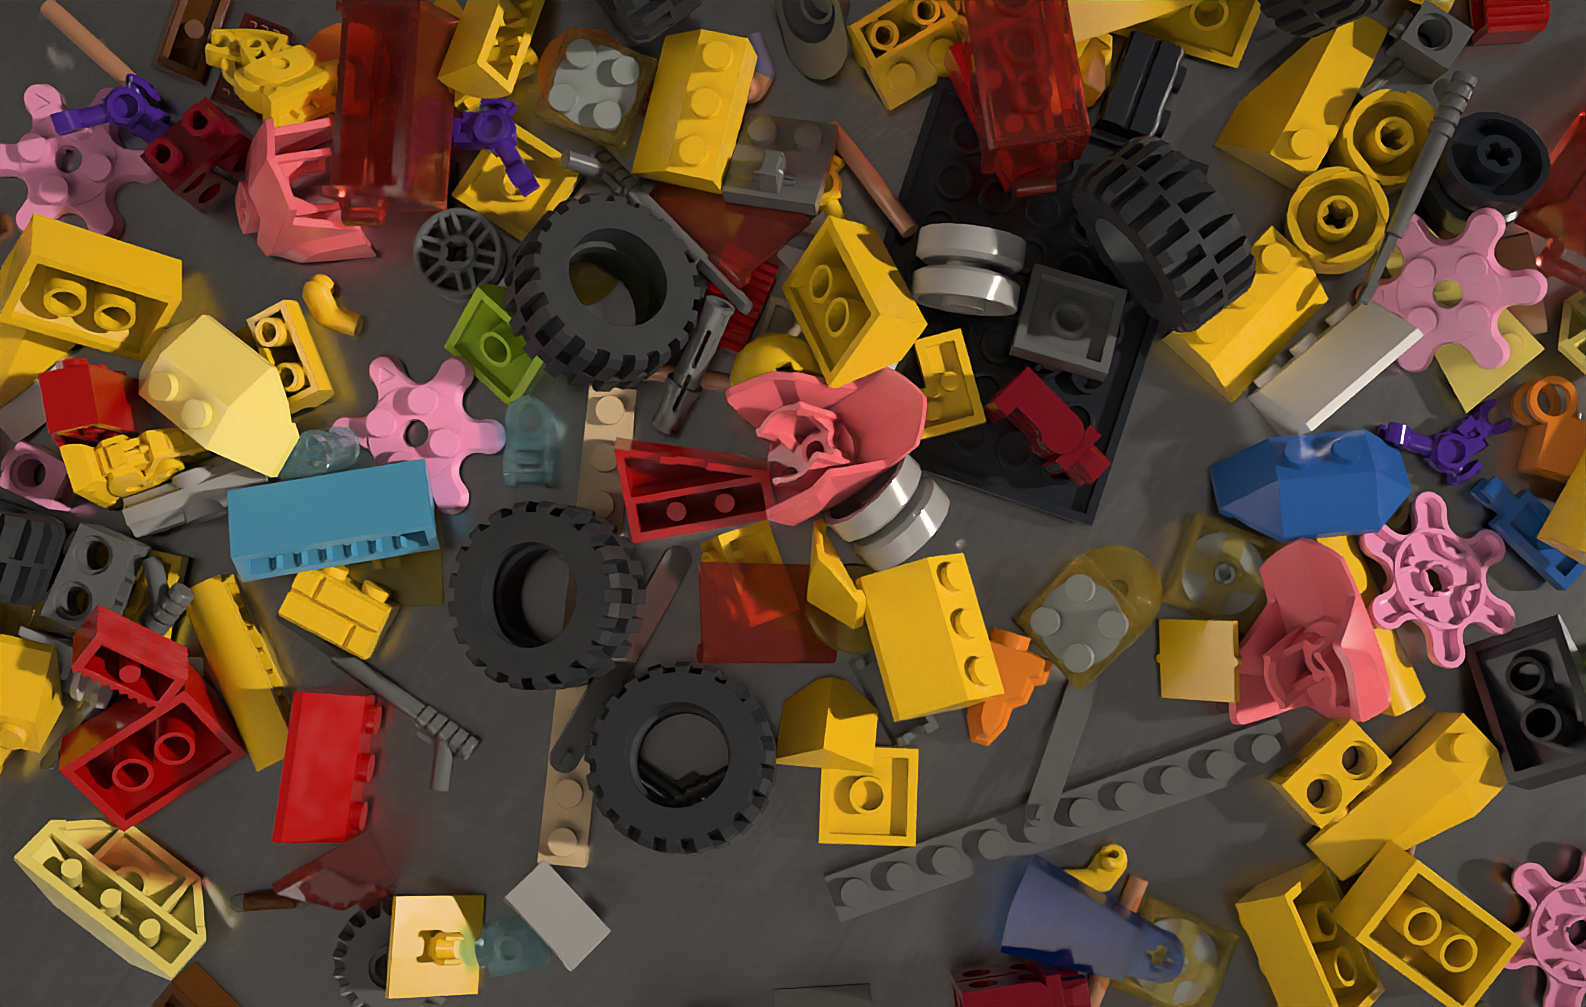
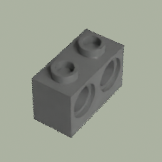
M80 523L78 528L72 531L65 541L63 547L64 561L58 574L50 579L43 599L46 602L40 615L75 630L80 628L97 605H101L123 616L143 571L142 561L149 557L152 546L102 525ZM102 544H105L109 550V560L101 568L96 561V552ZM82 589L89 596V606L84 613L77 606V596Z

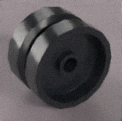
M1477 112L1461 118L1458 125L1454 127L1453 136L1450 140H1447L1421 197V203L1430 217L1447 231L1458 235L1464 230L1471 214L1480 208H1493L1499 211L1505 219L1506 227L1504 232L1507 231L1546 184L1551 167L1547 147L1538 134L1517 118L1499 112Z

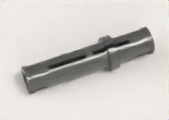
M713 295L706 297L696 328L688 338L689 341L685 346L677 367L673 373H669L664 382L666 392L651 422L657 430L665 434L678 435L680 433L681 425L692 402L697 401L701 396L703 388L700 384L717 350L727 323L735 311V307L730 302ZM710 330L698 358H695L706 332ZM690 374L680 399L676 401L687 375Z

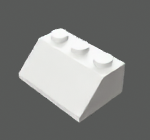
M1370 300L1368 305L1358 303L1354 306L1347 301L1325 318V321L1330 326L1316 337L1313 332H1310L1289 349L1294 357L1280 368L1275 362L1253 380L1258 388L1250 393L1247 398L1281 437L1311 432L1423 337L1424 334L1416 326Z

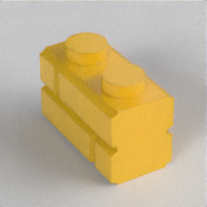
M343 565L298 573L291 586V590L278 611V615L362 660L374 656L378 652L387 634V630L392 625L400 609V604L389 599L391 591L372 581L365 580L362 585L346 577L349 569Z

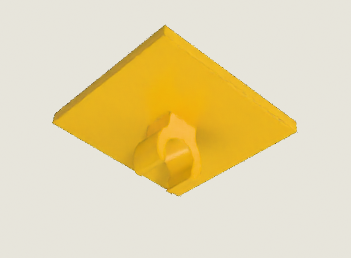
M485 895L393 896L385 998L478 994Z

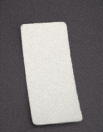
M39 380L0 409V427L15 443L21 441L46 423Z

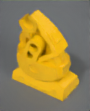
M242 28L213 29L211 44L207 43L205 47L206 63L222 69L223 77L229 84L234 86L236 95L249 108L263 114V122L266 119L273 118L274 127L309 122L350 104L351 66L346 62L335 59L321 63L317 60V54L301 44L290 46L288 45L287 35L272 31Z
M180 428L148 430L133 439L122 434L102 440L96 448L83 444H66L59 447L73 492L109 511L116 510L122 506L124 498L154 489L181 473L185 469L184 463L206 460L211 456L209 450L202 447Z

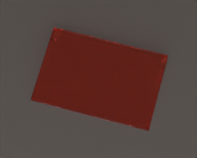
M661 182L649 192L650 197L708 254V260L738 289L745 287L750 282L752 271L811 225V221L802 213L725 202L722 194Z
M698 562L701 643L697 646L696 650L698 663H835L837 658L835 618L807 601L810 565Z

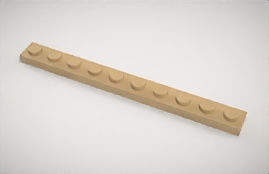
M589 385L576 506L594 511L597 517L607 518L617 526V533L615 535L623 536L626 508L614 446L616 437L634 439L638 391L635 389L622 390L614 387L610 392H596L592 389V385ZM569 568L563 631L572 618L577 598L576 582L571 568ZM589 684L581 687L556 690L549 755ZM585 753L578 766L569 773L556 771L548 759L537 863L545 860L548 864L581 868H585L588 864L595 793L590 791L586 775L590 773V765L584 761Z

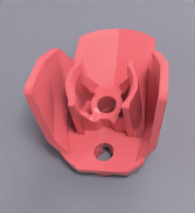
M332 114L314 121L274 127L273 118L266 119L252 140L246 160L245 181H240L238 184L235 206L242 233L250 234L257 232V244L267 257L278 256L298 263L377 256L375 247L365 237L359 223L345 221V201L314 205L293 196L290 185L298 177L325 173V158L332 155L330 147L309 151L304 150L343 134L341 123Z
M889 367L880 369L839 388L829 387L824 377L799 372L772 371L730 387L725 391L727 402L756 428L755 431L758 437L765 438L770 444L767 463L771 483L779 504L765 510L768 520L789 526L798 525L843 502L898 463L919 446L926 419L927 397L908 378Z
M1303 537L1280 548L1259 568L1267 596V604L1246 636L1239 643V656L1243 658V664L1239 666L1240 702H1229V718L1231 723L1243 725L1303 706H1307L1327 718L1347 717L1353 718L1354 722H1365L1389 707V702L1391 701L1389 678L1372 623L1344 557L1321 543Z

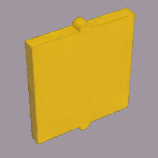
M1159 619L1160 654H1157L1156 660L1160 663L1161 698L1240 702L1239 666L1243 664V658L1239 656L1238 621Z

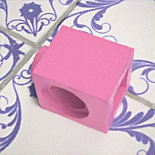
M18 441L16 446L10 449L1 463L2 475L0 477L1 487L48 509L70 511L77 494L73 492L62 455L38 444ZM42 463L46 470V476L44 481L38 486L34 481V471Z

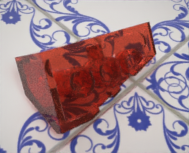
M370 829L272 882L271 885L276 894L342 912L358 904L361 911H364L386 899L388 895L385 889L397 881V878Z

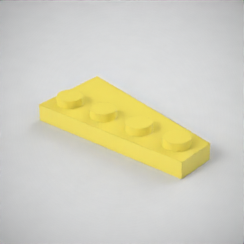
M1428 227L1429 231H1430L1434 236L1438 237V236ZM1384 233L1381 242L1377 248V251H1379L1382 242L1386 236V233ZM1394 246L1386 264L1392 277L1401 270L1403 263L1402 254L1396 246ZM1451 280L1439 282L1434 290L1437 300L1444 305H1448V307L1458 304L1463 295L1458 283ZM1507 308L1499 314L1497 320L1498 331L1510 347V356L1502 367L1494 370H1486L1479 367L1473 361L1469 351L1458 344L1444 345L1434 354L1466 413L1545 349Z

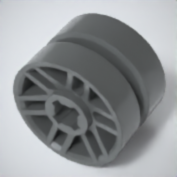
M451 208L440 211L431 216L421 226L414 241L413 259L420 277L439 295L452 303L467 306L477 286L482 283L502 287L505 285L506 269L511 263L509 248L494 226L484 216L475 211L464 208ZM461 253L468 257L464 263L457 258Z

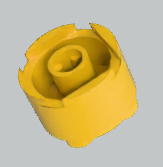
M1381 89L1367 95L1351 108L1326 152L1331 167H1347L1350 170L1370 176L1381 186L1386 196L1404 188L1428 136L1427 130L1431 121H1434L1433 117L1436 112L1427 100L1410 91L1404 93L1390 91L1391 89ZM1381 139L1387 143L1388 147L1382 144Z
M1334 166L1318 170L1301 182L1290 199L1284 223L1285 238L1308 258L1314 272L1317 274H1341L1352 271L1368 261L1381 242L1389 217L1386 195L1373 178L1350 170V168ZM1328 214H1333L1336 220L1345 218L1343 227L1336 229L1334 225H1326Z

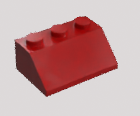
M190 664L188 665L189 677L163 711L156 712L155 706L147 708L146 702L138 703L137 698L129 699L126 696L62 737L58 771L123 832L246 754V747L216 691Z
M327 686L294 691L271 842L345 843L357 836V831L363 830L368 812L367 802L362 801L364 782H370L375 765V756L369 753L371 734H377L382 717V708L376 705V694Z

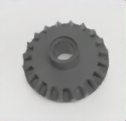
M393 897L372 902L355 913L338 935L336 949L332 955L335 963L333 976L337 978L339 983L340 995L347 998L351 1003V1007H440L448 996L385 998L387 968L384 964V955L389 953Z

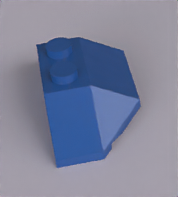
M1365 429L1267 438L1212 466L1209 471L1219 513L1229 518L1235 517L1250 528L1280 542L1294 541L1301 537L1316 539L1378 533L1412 491L1400 449Z

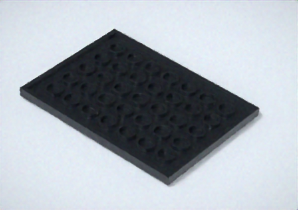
M938 76L898 196V200L919 227L913 235L903 238L890 221L883 241L888 253L909 291H911L912 277L915 270L929 266L916 256L919 231L923 226L953 223L989 227L1019 236L1027 245L1023 268L1015 274L1007 275L1020 286L1018 307L1014 314L1006 316L967 315L929 308L916 303L928 324L918 339L961 328L982 407L1013 376L1029 367L1079 417L1083 427L1091 425L1101 435L1093 445L1112 463L1092 484L1087 485L1084 483L1078 487L1064 472L1050 475L1041 466L1046 459L1039 458L1031 452L1027 446L1026 436L1006 417L993 423L986 415V422L984 424L921 440L919 446L911 451L909 455L919 464L923 472L1091 527L1159 320H1155L1147 314L1146 309L1138 305L1127 291L1109 372L1103 382L1064 370L1062 373L1044 369L1043 364L1009 355L1029 275L1034 263L1125 289L1123 286L1121 287L1113 277L1114 274L1108 266H1105L1099 258V253L1094 245L1090 244L1085 235L1084 227L1078 221L1076 216L1078 211L1074 208L1072 200L1077 181L1131 139L1061 116H1052L1057 160L1050 172L1009 192H1005L952 81ZM1189 159V163L1195 169L1199 168L1205 176L1207 175L1210 165ZM912 345L903 359L898 362L895 371L901 373L919 389L925 387Z

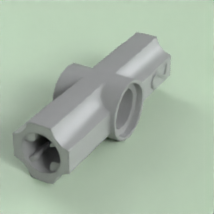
M234 461L218 467L212 465L198 467L175 475L171 478V483L124 498L122 512L126 524L134 533L135 538L149 537L152 534L167 531L184 523L193 525L221 517L228 513V490L277 483V477H269Z

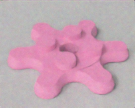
M48 84L30 86L24 93L25 107L32 116V129L30 133L25 134L16 144L0 142V177H18L24 180L28 187L27 199L16 215V225L19 232L23 233L33 213L55 220L66 214H75L84 219L89 231L118 239L124 231V221L115 206L117 191L123 185L130 182L149 184L159 178L140 157L144 152V148L130 149L126 147L119 136L120 127H111L110 123L89 127L77 133L59 136L55 131L50 114L68 110L62 103L60 94L54 87ZM107 87L100 90L89 107L102 104L101 99L106 98L111 90L117 87ZM68 149L71 151L79 150L82 154L81 166L72 173H65L60 169L62 168V159L67 154L66 150Z
M1480 208L1468 218L1462 233L1451 239H1440L1434 236L1429 231L1425 221L1420 216L1413 214L1403 238H1398L1395 246L1402 254L1403 263L1401 270L1391 278L1379 279V285L1371 300L1416 326L1424 334L1423 337L1396 359L1399 366L1405 371L1416 373L1427 369L1432 363L1436 351L1447 344H1458L1466 348L1471 354L1473 361L1483 369L1494 370L1502 367L1510 356V347L1498 331L1497 320L1499 314L1504 309L1513 305H1534L1541 301L1547 293V280L1541 272L1528 268L1510 271L1497 263L1494 256V248L1497 241L1504 234L1506 225L1504 217L1496 209ZM1444 280L1454 281L1462 289L1461 301L1451 307L1440 303L1436 295H1434L1436 285ZM1364 283L1359 286L1356 292V301Z
M392 354L378 355L369 366L370 380L378 391L376 407L366 415L344 414L338 417L331 429L333 440L341 448H360L368 451L374 458L376 466L425 458L435 506L444 514L454 515L462 512L469 502L468 489L463 484L459 473L462 461L473 453L495 454L502 450L507 439L504 426L497 420L473 419L464 411L462 404L463 395L474 379L472 364L463 357L451 356L442 362L434 378L428 382L419 383L408 377L403 363L398 357ZM420 420L427 426L428 438L423 445L415 448L405 441L406 431L411 421Z
M1427 491L1416 496L1410 506L1412 525L1410 534H1397L1387 525H1384L1378 533L1361 534L1359 537L1361 551L1378 562L1384 569L1387 581L1383 586V594L1376 596L1371 601L1367 613L1372 625L1383 630H1392L1398 628L1407 620L1412 621L1421 628L1425 635L1427 655L1430 661L1436 666L1451 669L1462 664L1465 658L1462 635L1464 628L1469 623L1479 626L1485 632L1504 635L1513 629L1516 619L1511 606L1494 596L1486 583L1488 568L1500 562L1506 552L1501 536L1489 529L1481 530L1468 539L1457 536L1448 525L1445 502L1436 493ZM1431 569L1438 574L1442 585L1441 591L1431 592L1433 587L1428 580L1426 570Z
M1586 850L1581 856L1577 873L1567 882L1555 881L1542 866L1533 862L1522 863L1515 867L1511 873L1512 887L1516 893L1527 901L1529 915L1525 925L1514 932L1525 941L1504 968L1510 970L1526 965H1536L1543 969L1547 977L1546 990L1542 999L1543 1007H1581L1583 996L1586 993V940L1581 944L1573 945L1569 940L1568 932H1566V927L1570 928L1574 922L1578 920L1586 922Z

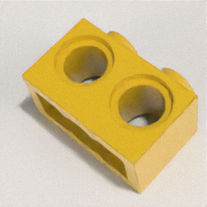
M1347 717L1333 718L1292 757L1293 764L1280 768L1268 781L1306 822L1322 829L1325 825L1332 826L1342 820L1350 810L1348 804L1360 792L1367 793L1377 787L1385 777L1383 771L1392 761L1353 719ZM1354 746L1358 752V761L1352 769L1346 771L1342 764V756L1347 748ZM1320 779L1324 787L1323 795L1317 802L1310 803L1307 799V788L1311 782Z

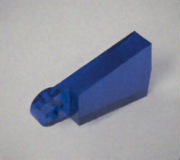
M1036 854L1029 864L1010 905L1000 949L1001 953L1122 982L1125 975L1155 983L1170 982L1180 974L1185 960L1183 943L1174 933L1158 927ZM1158 945H1163L1167 948L1166 956L1172 959L1173 962L1163 961L1161 967L1155 966L1151 963L1152 955L1145 951L1146 949L1155 951Z

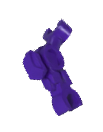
M131 73L126 75V86H119L111 90L106 98L101 99L102 104L50 114L55 131L59 136L77 133L89 127L110 123L111 127L118 126L127 129L134 136H139L149 145L157 137L160 138L171 128L167 125L171 116L158 107L153 108L150 106L145 98L148 95L156 102L161 100L155 87L146 79Z
M481 98L479 108L483 111L482 113L462 111L460 118L451 117L443 110H434L428 113V118L435 126L445 125L444 131L441 134L426 136V142L433 149L446 151L454 145L460 150L484 149L492 152L496 158L499 156L510 181L515 188H519L524 197L540 188L535 176L515 147L518 144L516 140L517 132L511 117L517 111V107L512 101L504 98Z
M1495 399L1478 403L1474 407L1471 416L1463 417L1446 432L1440 434L1422 435L1413 432L1406 425L1391 421L1388 426L1379 424L1376 436L1398 449H1407L1423 454L1422 460L1427 461L1435 470L1447 473L1448 485L1455 486L1468 481L1482 470L1483 466L1480 460L1476 459L1471 462L1469 460L1473 454L1475 455L1489 446L1485 438L1507 432L1511 428L1513 421L1511 418H1506L1498 421L1495 425L1490 423L1488 413L1498 404Z

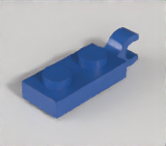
M1494 476L1489 481L1481 478L1469 491L1478 502L1497 513L1488 525L1556 590L1566 591L1586 569L1585 565L1537 539L1551 510L1529 489L1520 490L1514 495L1501 480Z

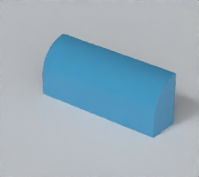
M425 458L227 491L230 555L243 582L440 549L436 511Z

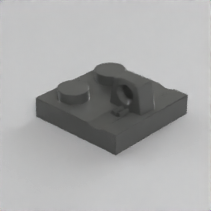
M746 112L730 162L729 171L722 188L724 201L817 215L839 140L838 125Z
M1034 263L1029 275L1009 355L1043 364L1044 369L1062 373L1064 370L1103 382L1109 372L1128 290Z

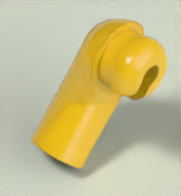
M324 274L313 275L310 281L304 284L302 298L315 322L321 326L357 337L362 329L364 316L337 306L332 296L334 293V282L332 279Z
M1107 844L1097 853L1087 868L1063 869V893H1102L1109 891L1127 867L1125 850L1117 844Z

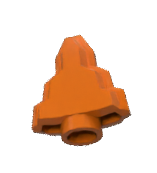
M994 627L989 641L1005 693L970 706L966 712L971 742L984 746H989L1006 728L1012 709L1027 704L1035 686L1045 685L1054 664L1053 660L1028 651L1031 638Z

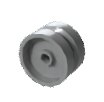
M953 223L923 226L919 231L916 256L929 266L915 270L910 293L916 303L947 312L979 316L1012 315L1017 311L1020 286L1007 275L1015 274L1023 268L1027 243L1019 236L989 227Z
M909 454L864 488L824 512L823 516L826 525L841 540L853 541L854 553L870 570L877 572L887 570L908 559L931 538L947 515L950 504L947 494L932 478L920 477L922 471L919 464Z

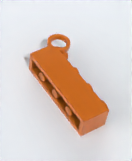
M1553 375L1523 383L1514 390L1510 399V409L1513 417L1521 425L1527 427L1517 471L1564 484L1568 482L1586 449V421L1581 420V413L1576 411L1578 394L1573 384L1567 379ZM1551 384L1559 386L1566 395L1567 404L1562 412H1560V396ZM1540 390L1547 395L1550 402L1547 414L1542 412L1538 406L1537 396ZM1526 391V406L1535 420L1527 417L1521 408V399Z

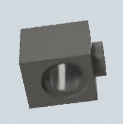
M1425 0L1412 13L1405 9L1388 32L1394 39L1384 54L1394 60L1396 58L1401 59L1404 67L1432 84L1450 69L1474 30L1430 1ZM1417 32H1422L1430 38L1432 48L1424 46L1419 41Z

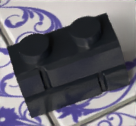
M1131 30L1123 44L1111 77V82L1107 87L1093 127L1128 139L1143 136H1153L1161 139L1171 116V111L1164 109L1169 93L1178 94L1188 70L1187 67L1180 65L1185 53L1183 47L1164 40L1159 41L1156 37L1137 30Z

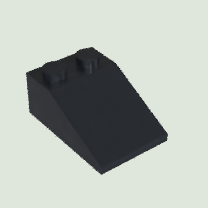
M1556 614L1512 629L1504 635H1495L1464 646L1508 784L1532 790L1586 774V667L1561 616Z

